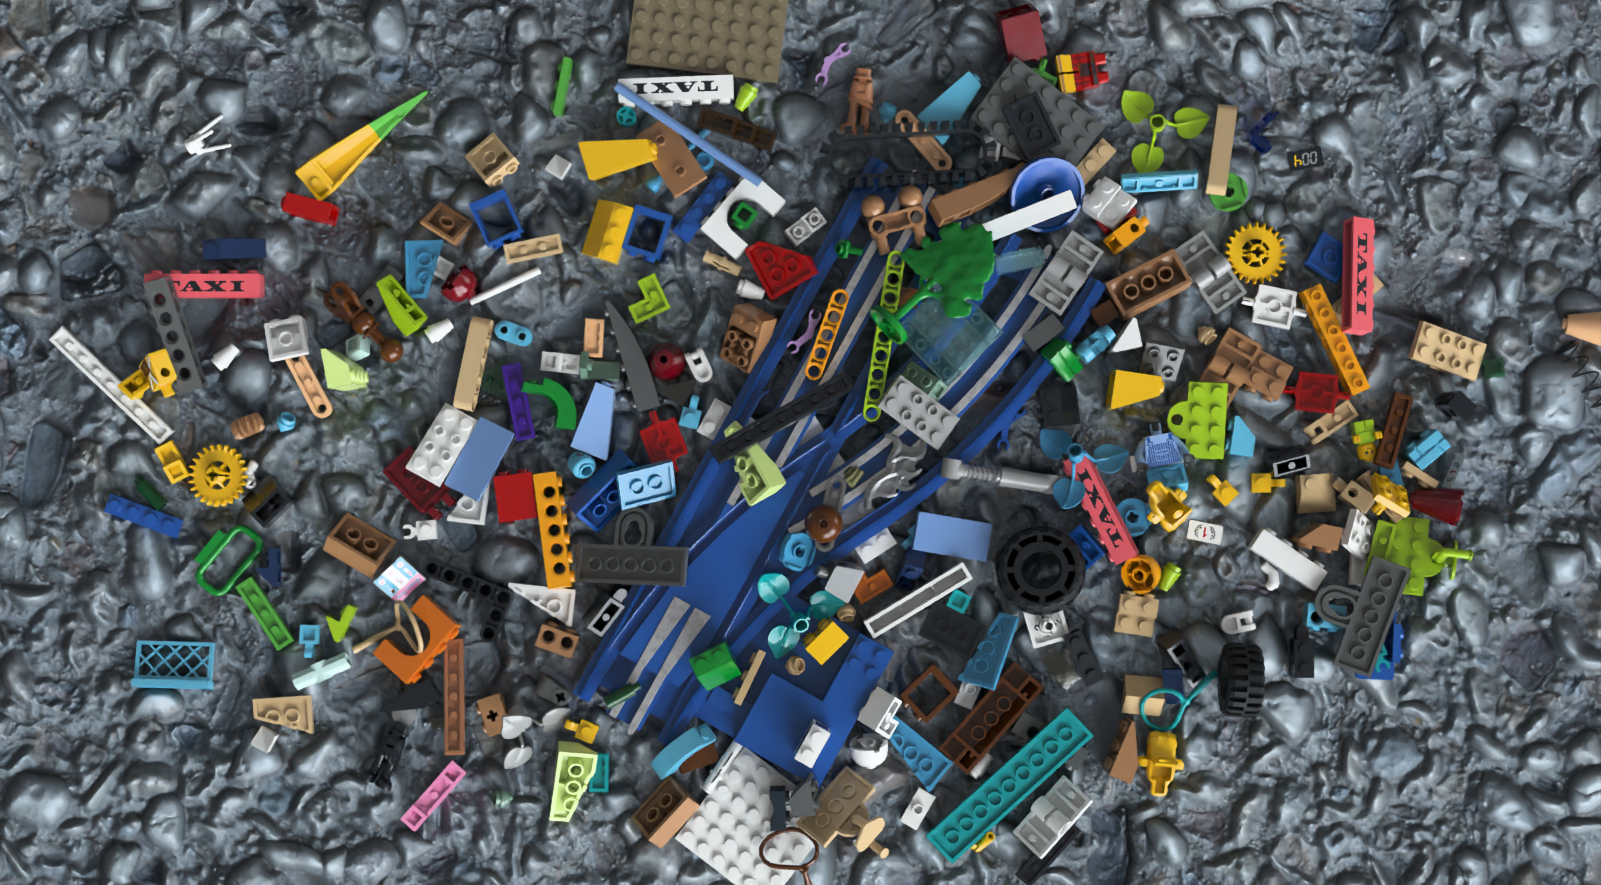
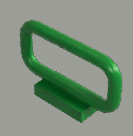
M243 524L233 526L228 532L221 527L194 559L200 564L195 572L196 582L214 596L225 595L262 552L264 543L261 536ZM238 532H244L255 541L256 547L223 587L219 589L213 587L203 578V573Z

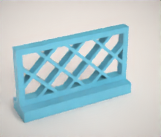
M137 640L134 678L131 680V686L138 688L213 690L214 682H212L215 643ZM142 645H150L154 651L145 657L142 654ZM164 646H169L173 652L164 658L159 650ZM183 646H188L192 652L184 659L178 651ZM202 647H209V655L202 659L197 652ZM157 653L163 661L154 668L148 660ZM174 654L182 660L175 668L168 662ZM195 654L201 662L192 668L186 661ZM147 663L152 670L147 675H140V667ZM164 663L171 669L166 676H162L157 671ZM185 664L190 669V672L185 676H180L176 670ZM203 664L208 669L207 677H200L195 672Z

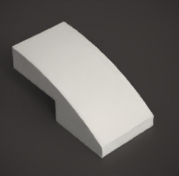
M542 351L540 370L580 375V355Z

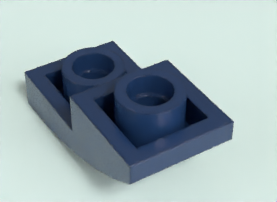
M1182 667L1162 668L1164 688L1174 689L1186 698ZM1165 693L1166 704H1181L1180 699L1176 695Z

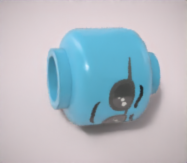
M580 450L574 452L569 457L567 463L573 475L580 479L591 476L596 468L595 461L591 455Z

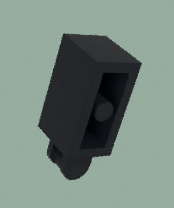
M615 584L610 591L604 588L581 618L586 627L602 637L625 608L622 601L627 596V591L621 584Z
M1298 624L1294 628V638H1289V673L1294 678H1314V639L1309 638V630L1306 626Z

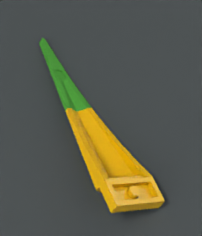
M428 91L421 92L309 158L307 162L295 170L296 175L317 200L322 201L340 186L361 161Z

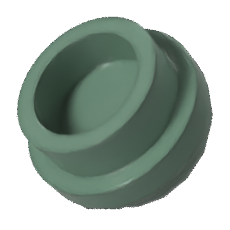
M503 788L493 792L494 806L503 808L513 800V796Z

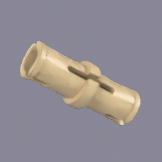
M710 250L706 251L702 260L718 268L717 270H724L735 277L739 275L742 268L741 265L731 262L727 257H721Z

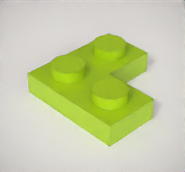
M655 273L637 281L645 299L628 306L636 324L671 309Z

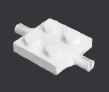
M1259 284L1254 299L1243 296L1242 300L1244 301H1241V304L1252 306L1251 322L1289 330L1295 315L1302 317L1307 315L1305 314L1307 309L1296 308V291Z

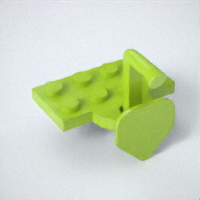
M1403 517L1395 523L1397 524V529L1388 561L1411 569L1402 594L1423 596L1425 577H1432L1445 567L1448 568L1449 580H1453L1456 573L1457 558L1470 561L1473 557V551L1471 549H1458L1457 540L1452 542L1451 548H1445L1436 540L1429 539L1430 519Z

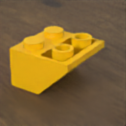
M830 617L827 620L825 618L817 624L818 629L814 633L809 632L803 638L804 643L802 645L821 665L849 639Z

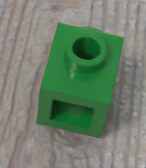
M741 202L731 216V219L734 221L733 225L741 231L743 228L748 231L757 218L758 212L744 202Z

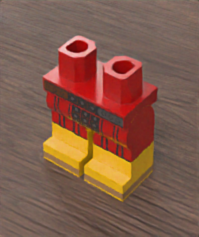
M1088 51L1070 55H1056L1054 59L1059 90L1063 94L1098 88L1099 85L1109 81L1108 71H1097V66L1106 64L1105 53Z

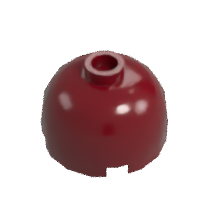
M462 264L457 268L460 272L452 273L439 292L453 302H462L466 298L470 300L476 294L474 290L477 285L476 275L466 264Z

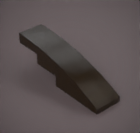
M702 107L697 126L770 152L773 150L778 135L777 132Z

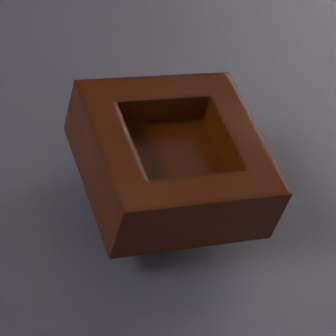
M901 287L898 306H902L918 289Z

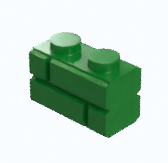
M1055 337L1049 343V346L1047 345L1041 351V354L1045 359L1049 360L1048 363L1053 367L1057 375L1066 382H1069L1075 376L1074 374H1077L1083 368L1079 361L1081 357L1074 350L1071 351L1073 347L1067 340L1064 339L1062 341Z

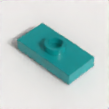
M596 752L598 753L596 770L593 777L589 780V792H608L609 753Z

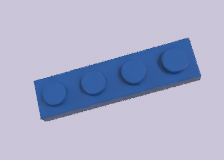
M719 171L675 227L673 233L686 243H689L701 228V222L704 218L711 215L714 211L713 208L722 201L735 183Z
M113 493L110 494L104 509L106 513L173 538H178L184 522L183 519L157 511Z

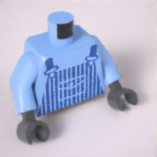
M1160 423L1149 425L1151 436L1142 438L1134 454L1137 466L1136 475L1138 476L1140 470H1144L1145 475H1147L1151 467L1182 462V459L1186 468L1188 467L1187 461H1192L1195 465V456L1190 454L1186 445L1177 435H1173L1172 432L1162 434Z

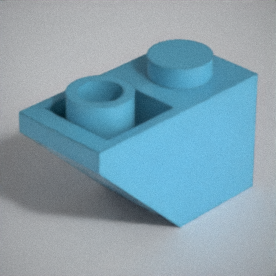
M1231 416L1227 423L1229 437L1225 439L1224 449L1227 450L1226 454L1253 457L1255 436L1240 416Z

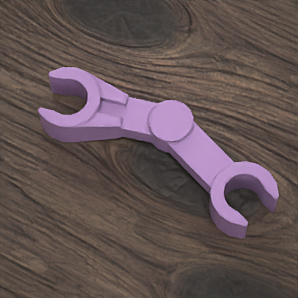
M841 43L833 54L825 57L821 72L815 77L816 83L819 77H824L823 86L827 84V73L832 62L848 56L851 52V49L847 52H842L841 50L847 43Z
M813 310L810 311L809 326L806 333L798 340L790 341L787 344V348L791 344L797 346V349L791 354L797 353L802 344L813 338L814 329L822 316L821 312L817 319H813L811 316Z

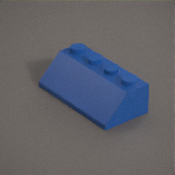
M619 449L566 504L577 517L598 533L621 510L615 473L639 466Z

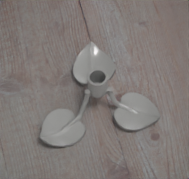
M521 705L511 707L508 715H502L501 735L503 738L513 739L518 736L520 741L519 747H512L506 753L503 761L504 768L512 769L526 763L532 756V748L524 746L521 732H524L531 725L532 721L542 726L544 732L555 731L563 726L569 718L571 707L552 708L543 715L542 721H538L530 713L526 714Z

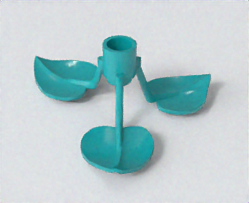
M765 573L758 580L757 586L760 597L768 603H774L780 598L791 614L790 622L792 625H788V627L777 625L768 634V644L776 659L786 655L797 645L800 633L805 632L809 627L810 611L812 616L818 620L828 619L845 605L843 600L828 591L819 590L810 596L811 606L807 608L806 616L801 612L794 613L782 596L789 590V581L786 576L781 573Z

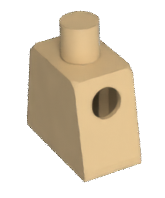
M1338 477L1332 484V487L1340 492L1337 498L1350 509H1358L1363 515L1368 512L1376 501L1373 499V494L1353 480L1347 484ZM1348 491H1352L1354 497L1349 496Z

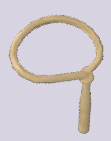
M397 600L394 604L395 625L352 647L353 652L356 654L396 630L402 632L416 653L423 652L422 635L408 605L402 600ZM399 605L404 608L413 625L418 647L405 627L400 625Z

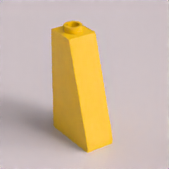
M652 140L584 141L578 143L589 180L596 181L658 159V148Z

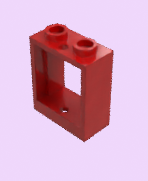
M286 192V196H283L281 200L282 211L291 216L336 227L340 208L332 203Z

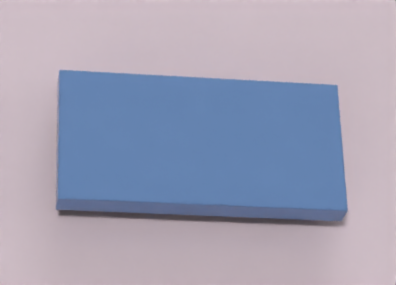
M480 416L444 485L479 502L515 434Z
M918 511L911 549L986 562L993 524Z

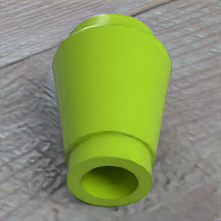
M745 82L740 87L734 107L743 112L756 98L758 89Z
M1167 562L1163 566L1157 587L1168 592L1181 575L1180 571L1182 568Z

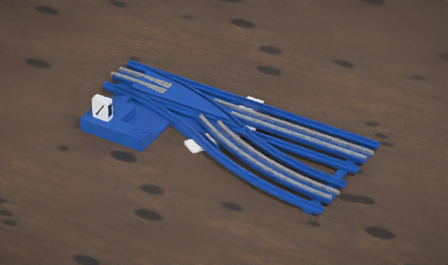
M871 156L861 174L884 173L888 164L879 158ZM910 177L911 185H914L915 177ZM867 179L861 180L862 189L853 188L813 260L819 273L799 285L733 406L731 407L715 398L700 424L697 432L713 440L710 446L726 438L724 430L734 421H737L743 428L756 421L750 417L760 399L767 393H770V391L761 393L783 356L787 344L793 338L838 257L835 252L836 243L840 239H848L862 214L861 203L869 195H876L883 199L885 203L884 214L905 209L898 201L899 192L903 188V179L896 191L888 187L878 188L879 179H873L874 188L866 189ZM924 184L917 186L923 195L921 204L926 213L927 221L926 226H924L925 231L936 237L934 241H941L942 239L938 232L944 226L938 228L928 210L931 199L938 195L939 192ZM912 211L910 214L911 220L914 222L919 221L920 213ZM969 216L964 217V218L959 219V220L954 221V222H959V221H960V222H961V225H960L961 230H964L963 227H964L965 223L967 222ZM881 221L878 222L874 229L877 232L883 229ZM907 228L888 233L887 240L890 252H905V249H908L914 238L913 229ZM1015 233L1002 237L997 246H993V252L995 253L994 273L990 276V280L984 283L983 299L979 301L966 300V303L972 304L971 313L966 317L950 318L947 316L914 355L885 382L884 393L897 375H902L910 362L913 361L926 370L966 325L994 287L1001 274L1018 282V285L987 329L942 380L948 388L938 403L960 418L1008 365L1025 343L1022 336L1038 325L1048 310L1046 306L1028 294L1054 257L1050 255L1052 246L1047 245L1044 250L1039 248L1030 265H1027L1013 257L1022 238L1016 236ZM871 236L863 249L862 256H859L841 288L848 293L849 300L822 376L818 380L813 381L808 379L805 374V369L819 332L818 330L774 410L834 378L841 370L871 316L870 310L877 305L882 294L886 263L890 253L880 256L876 240L871 238ZM897 255L892 256L891 263L899 265L901 258ZM893 274L887 277L888 282L891 280ZM915 274L908 288H919L920 276L918 274ZM1092 277L1088 278L1081 292H1076L1066 307L1068 313L1061 322L1064 329L1049 340L1045 347L1049 346V343L1055 337L1062 341L1065 339L1070 344L1088 319L1090 311L1094 309L1106 288L1105 284ZM840 293L835 299L839 304L844 303L846 300L845 296ZM923 299L918 302L917 309H911L899 320L905 331ZM830 312L828 319L831 322H836L839 319V315L836 312ZM824 330L821 333L824 340H830L833 336L829 330ZM882 333L879 340L886 342L889 338ZM893 341L891 345L889 360L891 359L894 351L898 346V344ZM818 348L815 351V356L820 359L824 358L826 351L823 348ZM879 350L875 353V357L877 360L883 361L886 359V354L884 351ZM1041 352L1001 402L945 458L961 460L965 464L968 463L1013 418L1053 369L1048 363L1049 360L1045 359ZM872 353L857 378L853 391L847 396L830 427L825 430L822 428L815 417L817 413L815 411L758 443L760 448L777 465L786 481V484L773 495L753 506H749L740 490L739 483H741L739 472H735L734 466H736L735 458L733 457L718 465L711 451L707 450L655 546L689 548L686 587L632 585L623 602L625 608L607 630L573 694L577 695L580 699L590 702L599 685L613 692L629 682L632 684L639 682L642 688L636 691L637 695L606 711L610 716L629 724V735L633 734L636 729L640 731L649 713L666 722L657 741L663 743L664 746H668L683 734L693 716H696L735 738L734 741L801 779H804L810 772H814V778L818 781V788L820 787L859 717L860 710L865 706L894 651L832 616L831 619L849 639L821 665L802 645L804 643L803 638L809 632L814 633L818 629L817 624L821 621L814 618L810 611L809 627L805 632L800 633L797 645L786 655L776 659L768 644V634L777 625H785L786 627L792 625L790 622L791 614L780 598L774 603H768L760 597L757 586L758 580L765 573H781L786 576L789 581V590L782 596L794 613L801 612L806 616L807 608L811 604L796 595L818 577L814 574L817 565L820 564L827 567L830 559L840 560L854 549L864 564L897 544L887 527L920 504L950 479L940 477L941 460L915 482L916 485L913 489L903 491L901 494V490H898L897 496L877 509L873 505L871 509L864 508L865 498L863 497L868 484L887 470L885 463L893 448V442L891 439L885 438V434H894L901 439L902 443L913 448L920 446L922 440L897 422L847 462H844L838 453L846 438L868 422L863 417V406ZM812 366L808 370L809 375L812 377L818 376L820 372L816 366ZM877 369L872 372V377L875 380H879L882 371ZM871 389L869 396L872 399H878L880 396L879 390L877 389L872 393L873 389ZM868 408L866 415L872 419L877 415V411L874 408ZM858 466L864 474L854 487H850L846 482V491L840 514L843 526L841 533L835 539L833 548L830 551L822 552L816 547V555L812 564L809 567L803 568L802 571L786 568L778 558L785 535L794 532L806 533L804 526L805 516L810 509L816 505L823 504L828 480L836 475L844 478L845 475L843 473L848 467ZM835 481L833 487L835 489L840 488V483ZM798 548L796 549L795 554H800V550ZM726 639L743 675L745 669L749 671L752 665L749 663L753 652L757 653L759 649L766 652L741 706L733 703L735 698H732L736 687L741 688L744 682L740 680L742 675L707 691L694 673L689 662L690 656ZM792 656H798L805 662V669L799 675H791L785 668L787 660Z

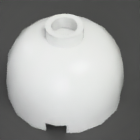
M865 733L863 734L865 738L858 739L857 736L852 738L849 743L850 753L858 765L872 769L886 759L888 740L887 738L884 739L883 735Z

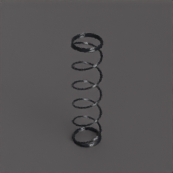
M1573 340L1556 350V355H1560L1576 346V348L1567 357H1565L1561 363H1565L1583 357L1587 358L1586 363L1577 372H1575L1571 376V378H1575L1588 373H1597L1596 378L1586 388H1584L1581 391V393L1601 388L1600 386L1586 390L1596 381V379L1599 376V372L1589 371L1576 375L1588 363V356H1578L1566 360L1578 348V340ZM1601 398L1591 406L1592 409L1601 406V404L1596 405L1601 401Z

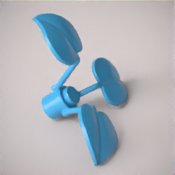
M1041 429L1040 445L1044 455L1049 459L1058 460L1064 453L1068 455L1069 461L1072 462L1071 480L1067 478L1059 479L1055 482L1052 490L1054 499L1063 509L1076 506L1085 496L1084 483L1074 481L1075 465L1080 463L1084 456L1093 463H1097V467L1101 472L1110 474L1117 472L1123 466L1129 454V451L1121 446L1106 444L1094 450V459L1086 450L1083 451V447L1079 443H1072V438L1067 432Z

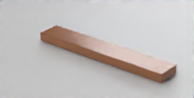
M460 638L450 639L446 643L447 647L444 650V755H465L464 639Z

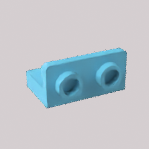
M1183 463L1151 468L1148 470V474L1145 475L1148 485L1158 480L1173 491L1177 488H1180L1182 491H1187L1189 482Z

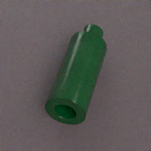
M139 476L134 480V483L137 485L136 489L157 511L166 506L168 501L147 479L143 480Z
M629 682L604 696L603 700L608 709H611L637 695L636 691L642 687L639 682L634 684Z

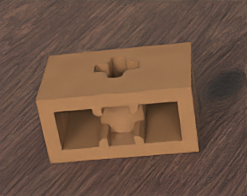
M502 691L477 700L476 710L478 715H482L484 721L482 722V728L485 734L488 733L489 737L501 733L502 715H508ZM492 711L498 714L495 719L489 716Z

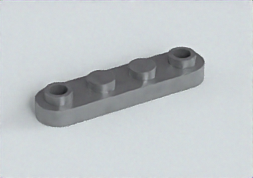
M836 475L828 480L823 504L834 507L840 514L846 491V481L843 477ZM838 481L840 488L835 489L833 483ZM834 539L824 546L820 542L815 541L817 549L822 552L830 551L835 543Z

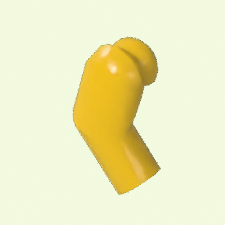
M987 832L971 849H974L975 852H980L995 839L994 833Z

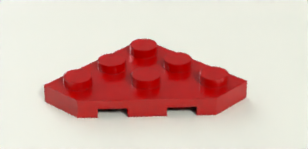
M763 240L744 250L770 301L819 273L811 256Z

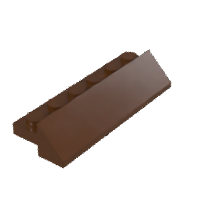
M1014 661L999 678L995 691L988 690L938 749L968 775L1044 687Z

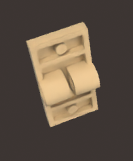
M1419 321L1408 358L1427 364L1432 369L1449 372L1462 378L1476 381L1487 344L1428 322Z

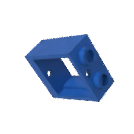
M501 189L469 204L489 248L498 249L504 245L503 242L518 240L522 237L521 234L525 233L505 189ZM505 201L517 229L491 240L479 212Z
M636 204L622 245L625 254L636 257L637 254L644 256L643 260L654 263L655 260L660 261L673 216ZM638 215L665 223L655 253L629 245Z

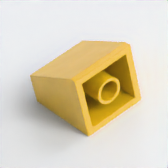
M1121 370L1111 371L1105 410L1116 409L1160 396V393H1163L1164 390L1162 377Z

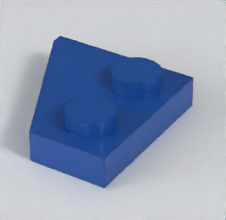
M1082 523L1068 534L1079 546L1083 554L1086 571L1107 553Z

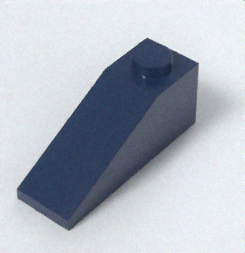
M266 239L202 240L203 259L207 261L267 258Z

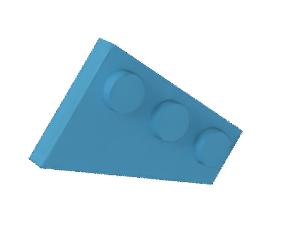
M444 240L405 241L406 292L412 299L427 298Z

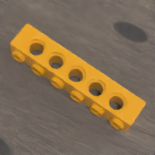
M1321 283L1298 293L1336 375H1339V381L1344 391L1351 392V396H1354L1371 388L1345 333L1341 332V325Z
M556 471L533 474L547 587L549 590L573 587L572 582H575L574 570L571 571L570 563H573L572 552H568L567 544H570L569 532H565V525H568L567 514H563L562 506H565L564 494H560V487H563L561 475L558 476ZM550 487L554 488V495L546 497L545 490ZM551 506L557 508V513L554 516H548L547 510ZM557 525L560 531L557 535L553 536L550 534V528ZM556 544L562 546V552L558 555L552 552V548ZM559 563H563L565 566L564 572L561 574L555 572V566Z

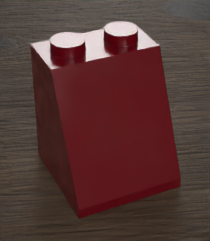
M1031 3L994 12L997 29L1008 63L1014 56L1024 63V61L1030 59L1031 61L1040 60L1042 56L1047 55L1039 11Z

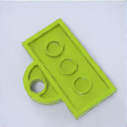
M1188 381L1187 400L1175 403L1168 411L1167 424L1169 429L1177 437L1185 439L1187 449L1195 458L1224 459L1227 382ZM1180 414L1182 416L1181 423H1172V416Z

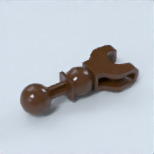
M342 281L334 282L329 292L323 298L326 308L336 317L343 319L347 324L351 323L354 332L364 335L363 339L369 336L379 346V355L384 361L394 363L400 360L404 352L402 344L397 339H387L377 329L380 322L376 323L371 313L363 311L365 307L359 302L357 295L348 285ZM335 288H341L343 290V295L340 292L336 291ZM331 297L336 304H332L329 298Z

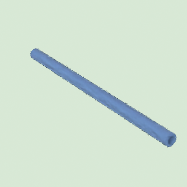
M617 83L614 90L755 186L758 187L763 180L761 177L622 83Z

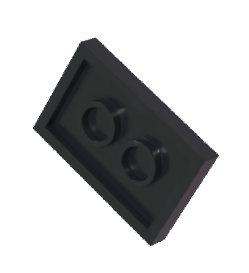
M1037 91L1001 109L1026 161L1061 144L1060 138Z
M935 601L918 635L969 660L987 626Z

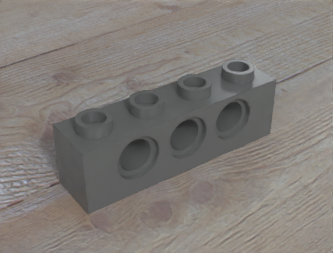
M1023 711L1014 721L1010 730L1013 732L1012 736L1022 741L1024 738L1029 741L1033 737L1027 735V730L1030 727H1036L1038 733L1047 724ZM1082 746L1062 766L1070 771L1073 768L1078 771L1089 750Z

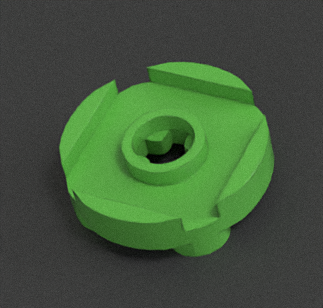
M1229 173L1227 187L1233 191L1230 197H1227V195L1208 194L1210 202L1217 210L1225 212L1234 211L1241 207L1247 198L1248 188L1246 182L1234 173Z

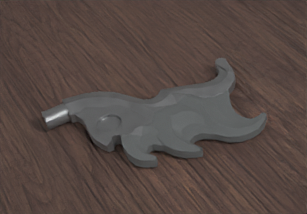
M885 434V438L891 439L893 442V448L885 463L887 470L868 484L863 497L865 498L864 508L871 509L872 499L875 497L891 498L898 495L896 489L909 491L915 487V483L910 485L908 481L922 471V468L916 470L915 464L926 454L927 446L923 440H921L920 446L913 448L902 443L898 436Z

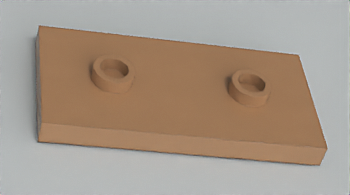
M661 121L656 122L636 135L637 139L652 140L656 144L658 159L652 161L675 199L707 179L706 174L680 134Z

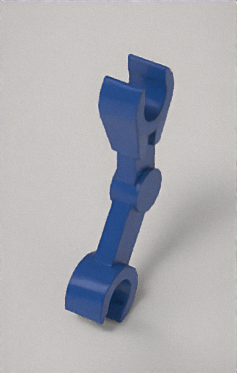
M1026 409L1022 414L1016 413L1002 428L1001 438L996 444L997 449H1000L1002 441L1006 443L1005 450L1009 449L1010 444L1007 438L1010 425L1025 415Z

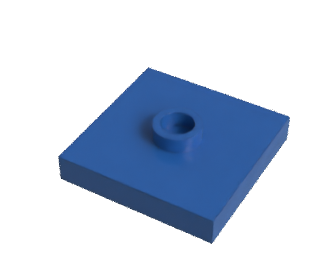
M1321 231L1303 264L1333 284L1337 283L1342 275L1343 243L1325 231Z

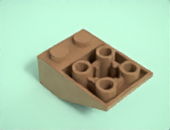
M750 303L734 305L719 357L742 371L750 373L772 337L777 318Z
M1126 717L1119 724L1118 731L1120 732L1118 737L1113 739L1110 746L1112 751L1109 756L1105 757L1103 766H1105L1104 770L1110 776L1131 784L1138 768L1135 722Z

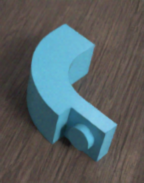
M707 723L697 728L693 727L666 746L655 757L651 766L662 780L675 773L687 758L714 742L717 737Z

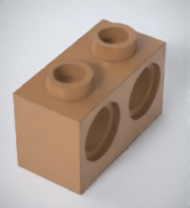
M548 621V623L542 624L535 646L571 659L581 635L576 634L577 630L568 627L564 630L559 628V624ZM547 630L554 633V639L551 641L547 640L544 636ZM564 637L571 638L572 645L570 647L563 645Z

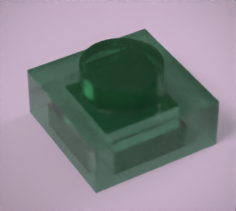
M1503 357L1482 360L1484 379L1505 377Z

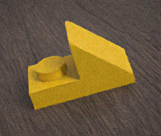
M140 369L117 385L130 400L141 399L144 392L150 388Z

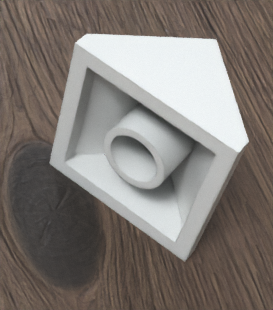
M1133 317L1126 321L1107 353L1112 354L1142 347L1137 319Z

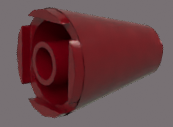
M661 343L655 346L650 351L647 359L651 374L662 381H671L679 377L686 363L682 350L671 343ZM663 357H667L666 363H661Z
M1415 489L1414 493L1410 492L1409 504H1412L1411 508L1452 526H1458L1457 522L1460 520L1463 506L1461 497L1462 495L1464 496L1465 489Z

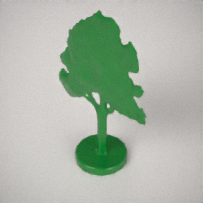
M960 221L951 222L938 232L942 241L931 242L929 237H923L921 241L923 250L905 249V252L901 253L900 257L920 276L919 288L893 314L879 305H875L870 310L871 317L879 329L893 342L902 345L908 339V336L899 320L926 297H934L943 302L945 315L950 318L970 315L972 304L966 303V300L979 301L983 299L984 283L989 281L990 276L994 273L995 253L993 252V232L991 230L986 231L982 224H971L969 228L961 230ZM937 283L942 287L938 292L929 291Z

